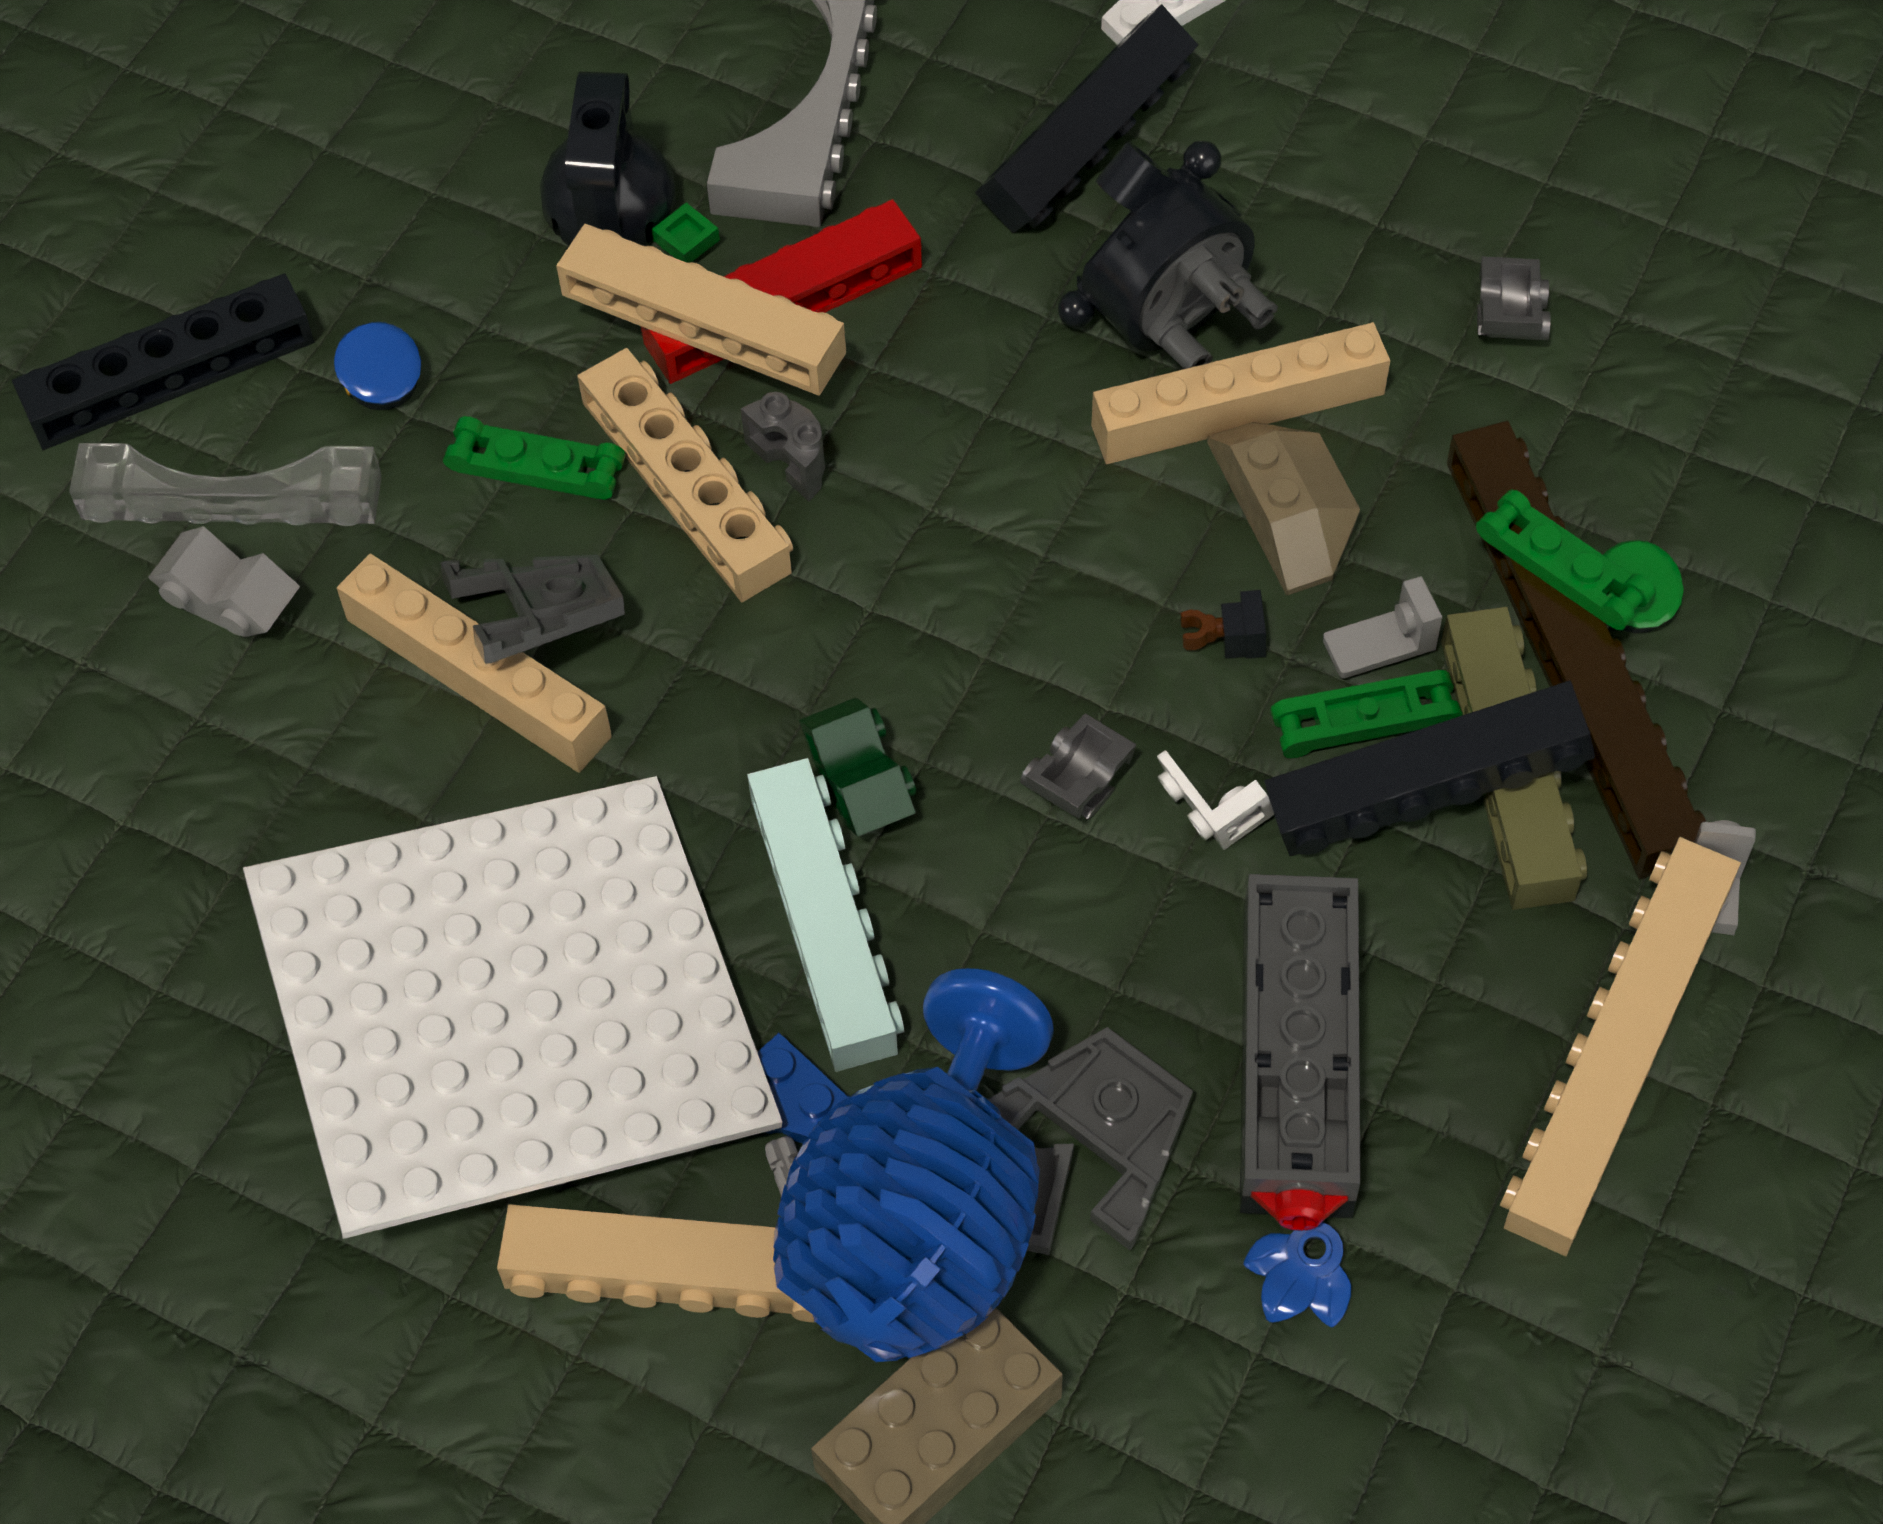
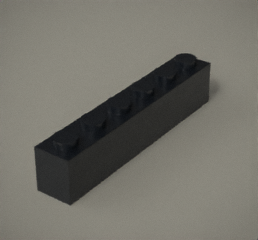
M1162 4L1158 6L1122 39L975 191L976 195L1012 233L1027 223L1032 228H1035L1053 211L1049 201L1056 194L1062 199L1079 184L1082 179L1077 175V172L1084 165L1091 169L1109 152L1105 143L1112 136L1119 140L1136 124L1137 120L1132 116L1135 111L1140 107L1145 112L1161 98L1164 92L1159 86L1166 79L1173 83L1191 66V63L1186 58L1199 44Z
M1571 680L1266 779L1264 782L1281 837L1291 857L1297 854L1310 855L1318 853L1329 844L1350 837H1368L1377 832L1379 828L1399 821H1417L1426 817L1431 811L1445 806L1470 804L1478 800L1483 794L1504 787L1508 789L1519 788L1530 783L1533 778L1554 771L1568 772L1582 766L1585 761L1594 759L1595 753L1590 731Z

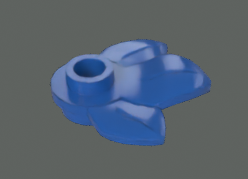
M1322 1222L1318 1227L1310 1230H1293L1291 1234L1270 1233L1260 1238L1250 1248L1243 1264L1251 1272L1266 1277L1262 1286L1261 1301L1268 1322L1275 1323L1290 1319L1304 1312L1308 1307L1330 1328L1335 1327L1341 1321L1347 1311L1351 1298V1283L1340 1266L1344 1247L1340 1235L1333 1227ZM1312 1239L1321 1240L1326 1246L1325 1254L1319 1259H1310L1304 1253L1305 1244Z

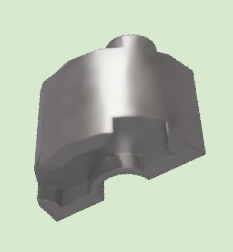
M1482 256L1479 279H1481L1480 304H1477L1478 335H1488V337L1548 341L1551 315L1549 311H1542V309L1547 308L1549 280L1541 279L1540 259Z
M780 392L767 393L761 400L741 408L745 443L766 463L775 460L787 463L789 466L785 469L786 481L809 502L821 489L822 476L825 470L820 423L811 410L796 401L789 400L785 394Z
M1085 713L1071 728L1065 726L1058 732L1050 747L1052 756L1046 754L1042 759L1035 757L1031 760L1021 776L1020 783L1078 819L1081 815L1089 819L1104 805L1116 789L1109 785L1116 771L1124 763L1130 764L1137 744Z

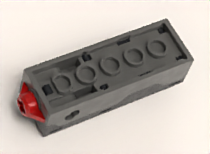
M1249 874L1243 922L1240 1213L1269 1214L1284 1228L1290 1230H1310L1318 1227L1327 1217L1352 1218L1360 1186L1358 878Z

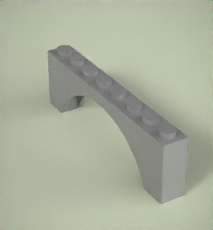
M812 0L822 14L832 37L826 65L809 94L784 118L751 137L732 144L716 147L707 181L711 214L821 227L825 209H832L834 205L836 183L832 181L833 173H841L843 167L844 145H840L842 137H849L851 133L853 113L852 109H849L850 102H858L861 76L857 74L858 68L866 67L869 40L865 39L867 32L874 33L876 27L877 6L873 5L874 0Z

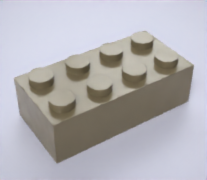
M997 1308L980 1325L954 1342L910 1358L811 1448L815 1471L865 1524H926L1062 1398L1063 1374Z

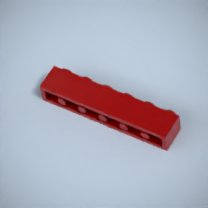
M892 199L879 206L867 208L859 215L835 226H828L819 233L798 243L786 245L776 253L752 264L742 265L734 272L723 277L739 279L759 291L772 296H783L793 302V304L817 313H825L922 268L921 237ZM641 326L644 345L669 384L724 360V358Z

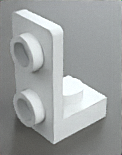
M1166 750L1157 756L1164 771L1158 776L1160 783L1175 802L1183 797L1193 811L1187 817L1205 841L1213 836L1222 849L1225 850L1274 815L1268 795L1256 780L1246 787L1238 786L1227 792L1221 798L1219 806L1212 810Z

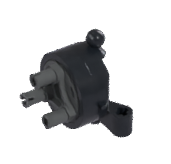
M1128 141L1096 179L1097 184L1115 201L1131 211L1086 263L1082 276H1077L1078 289L1068 291L1061 297L1058 303V315L1064 324L1073 328L1084 327L1092 321L1096 308L1135 348L1142 351L1164 349L1179 365L1187 369L1211 363L1212 355L1191 333L1204 325L1218 310L1221 313H1225L1230 310L1229 304H1232L1255 329H1261L1271 322L1274 318L1272 313L1277 312L1278 306L1271 302L1250 281L1252 276L1247 272L1255 248L1254 233L1240 218L1242 213L1221 193L1212 187H1208L1202 181V179L1211 178L1215 175L1221 166V154L1215 144L1210 141L1192 143L1187 147L1183 155V165L1180 169L1168 168L1165 170L1139 147Z

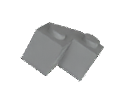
M204 526L182 532L148 577L160 588L159 594L172 606L184 609L242 637L266 633L300 587L264 553L240 559Z

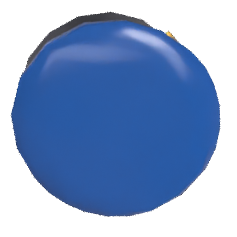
M370 322L357 326L344 335L335 351L334 367L337 378L344 386L348 396L351 395L359 404L369 409L388 410L399 407L411 398L417 388L421 370V359L414 340L401 328L384 322Z

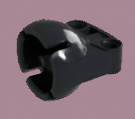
M578 73L568 138L551 153L540 183L544 218L557 236L560 234L561 239L568 246H570L584 224L601 230L614 231L624 239L646 246V231L653 236L652 229L671 215L675 208L677 198L672 167L652 140L633 129L630 110V84L627 73Z

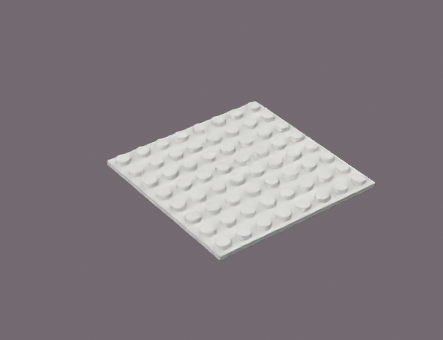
M657 776L243 867L244 877L343 1239L782 1128L781 1116Z

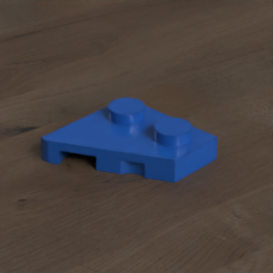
M778 1033L757 1051L782 1119V1128L767 1131L766 1133H783L791 1137L793 1141L803 1144L815 1125L832 1108L848 1096L785 1037Z

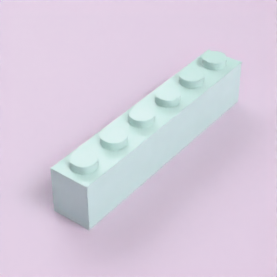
M808 758L747 774L751 802L835 1072L898 1055L896 1035L905 1032L901 1013L896 1001L886 1002L882 987L889 986L887 970L882 955L872 956L867 941L874 939L872 924L867 909L857 911L853 895L860 894L852 863L842 865L838 851L845 849V843L838 820L828 821L824 809L825 806L831 805L824 776L814 777Z

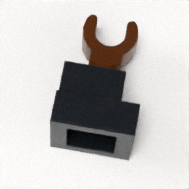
M1261 590L1240 591V602L1221 604V617L1215 618L1211 614L1205 615L1199 610L1192 609L1181 613V627H1197L1200 629L1195 633L1183 634L1184 649H1201L1208 642H1214L1217 638L1223 637L1225 659L1266 657V628Z

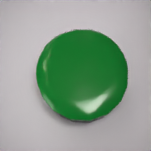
M1642 540L1625 541L1609 548L1603 554L1605 557L1632 575L1641 574L1645 576L1656 589V595L1645 607H1637L1634 610V619L1623 631L1631 633L1650 632L1673 618L1682 603L1684 588L1681 573L1672 557L1659 546ZM1612 590L1606 594L1609 597L1620 596Z

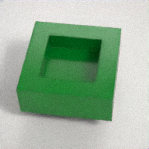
M687 202L652 229L653 241L674 258L687 263L693 262L720 240L719 228Z

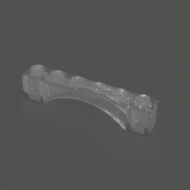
M79 443L69 492L81 520H91L98 523H107L112 520H127L150 524L160 521H189L194 524L238 522L245 525H253L259 522H281L291 525L336 523L342 526H353L358 523L375 524L382 474L374 447L323 446L305 458L275 470L248 476L211 477L192 475L167 468L143 456L129 444Z

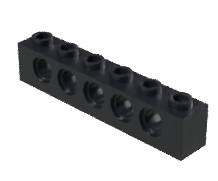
M283 273L271 279L262 280L253 286L230 295L216 298L207 304L184 313L172 315L143 329L126 333L117 339L89 350L80 351L56 363L34 369L25 375L12 379V383L43 451L315 342L306 313L286 273Z

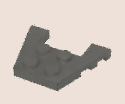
M598 555L534 557L533 566L507 567L503 558L484 559V568L460 569V560L440 562L442 580L452 599L503 589L519 616L473 625L475 645L485 664L499 661L625 614L623 595Z
M1106 1027L1048 1060V1065L1024 1079L1018 1077L1002 1086L1001 1092L987 1100L999 1109L1002 1118L1017 1130L1024 1125L1035 1111H1040L1122 1174V1177L1092 1209L1090 1220L1130 1251L1137 1241L1192 1103L1193 1090Z

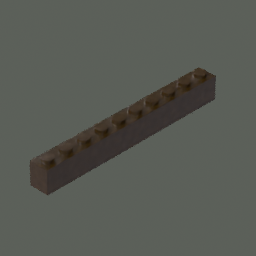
M1508 420L1452 435L1447 466L1475 526L1487 512H1495L1498 509L1497 502L1508 490L1513 489L1526 496L1533 508L1566 529L1562 519L1559 516L1554 517L1548 505V493L1543 479L1540 476L1535 477L1529 465V453L1525 441L1521 437L1516 438ZM1513 522L1509 525V528L1518 535L1523 530ZM1481 538L1549 686L1571 680L1591 734L1595 753L1594 759L1585 761L1587 769L1638 879L1650 877L1661 851L1672 854L1679 837L1694 842L1700 824L1706 822V819L1700 810L1694 811L1687 796L1688 787L1685 775L1680 767H1673L1666 752L1667 742L1663 729L1658 723H1652L1646 710L1644 690L1639 681H1632L1626 668L1624 648L1619 639H1612L1606 623Z

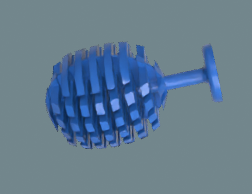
M973 968L951 970L938 976L929 986L923 1002V1015L926 1025L934 1038L945 1049L955 1055L948 1072L945 1073L939 1067L917 1069L873 1083L874 1085L858 1090L852 1096L846 1097L832 1108L808 1134L809 1136L802 1144L797 1157L795 1156L789 1169L786 1185L784 1184L777 1213L781 1218L778 1217L773 1244V1261L775 1263L774 1272L777 1288L813 1314L814 1322L823 1328L821 1329L835 1341L858 1348L875 1362L896 1361L906 1356L911 1358L939 1349L941 1346L954 1342L980 1325L989 1317L988 1315L999 1305L1003 1297L1010 1290L1016 1273L1021 1268L1029 1245L1036 1217L1034 1209L1038 1199L1040 1174L1034 1142L1003 1119L999 1109L978 1093L977 1088L986 1068L1003 1071L1018 1070L1039 1061L1046 1053L1053 1037V1022L1047 1008L1034 993L1013 979L992 971Z

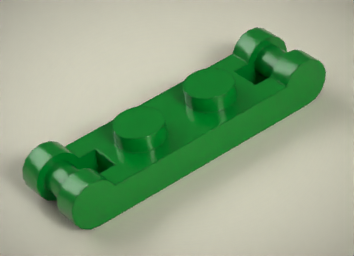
M463 416L456 423L453 431L456 440L454 444H450L447 447L443 463L446 467L458 473L606 500L610 499L616 486L614 474L622 469L626 453L620 446L613 443L605 442L595 446L488 426L476 418ZM474 446L486 448L485 453L473 452ZM586 467L595 469L588 474L584 473Z
M1508 490L1497 502L1498 509L1495 512H1487L1476 523L1478 534L1486 542L1616 630H1624L1634 619V610L1637 607H1645L1656 595V589L1648 578L1641 574L1632 575L1533 508L1526 496L1517 490ZM1512 522L1523 529L1519 535L1509 528ZM1612 590L1620 596L1609 597L1606 594Z
M1446 670L1429 671L1287 698L1276 702L1270 708L1274 725L1282 730L1283 735L1279 741L1283 755L1291 759L1303 757L1316 749L1423 729L1463 715L1460 703L1452 699L1451 692L1454 689L1450 673ZM1425 696L1427 699H1431L1432 703L1421 705L1419 697ZM1314 718L1315 726L1302 728L1301 721L1303 719Z

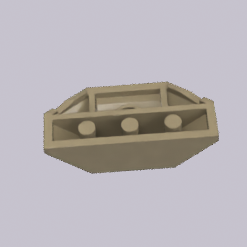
M1251 422L1208 436L1207 443L1286 596L1332 581L1359 517L1360 508L1321 435L1317 432Z

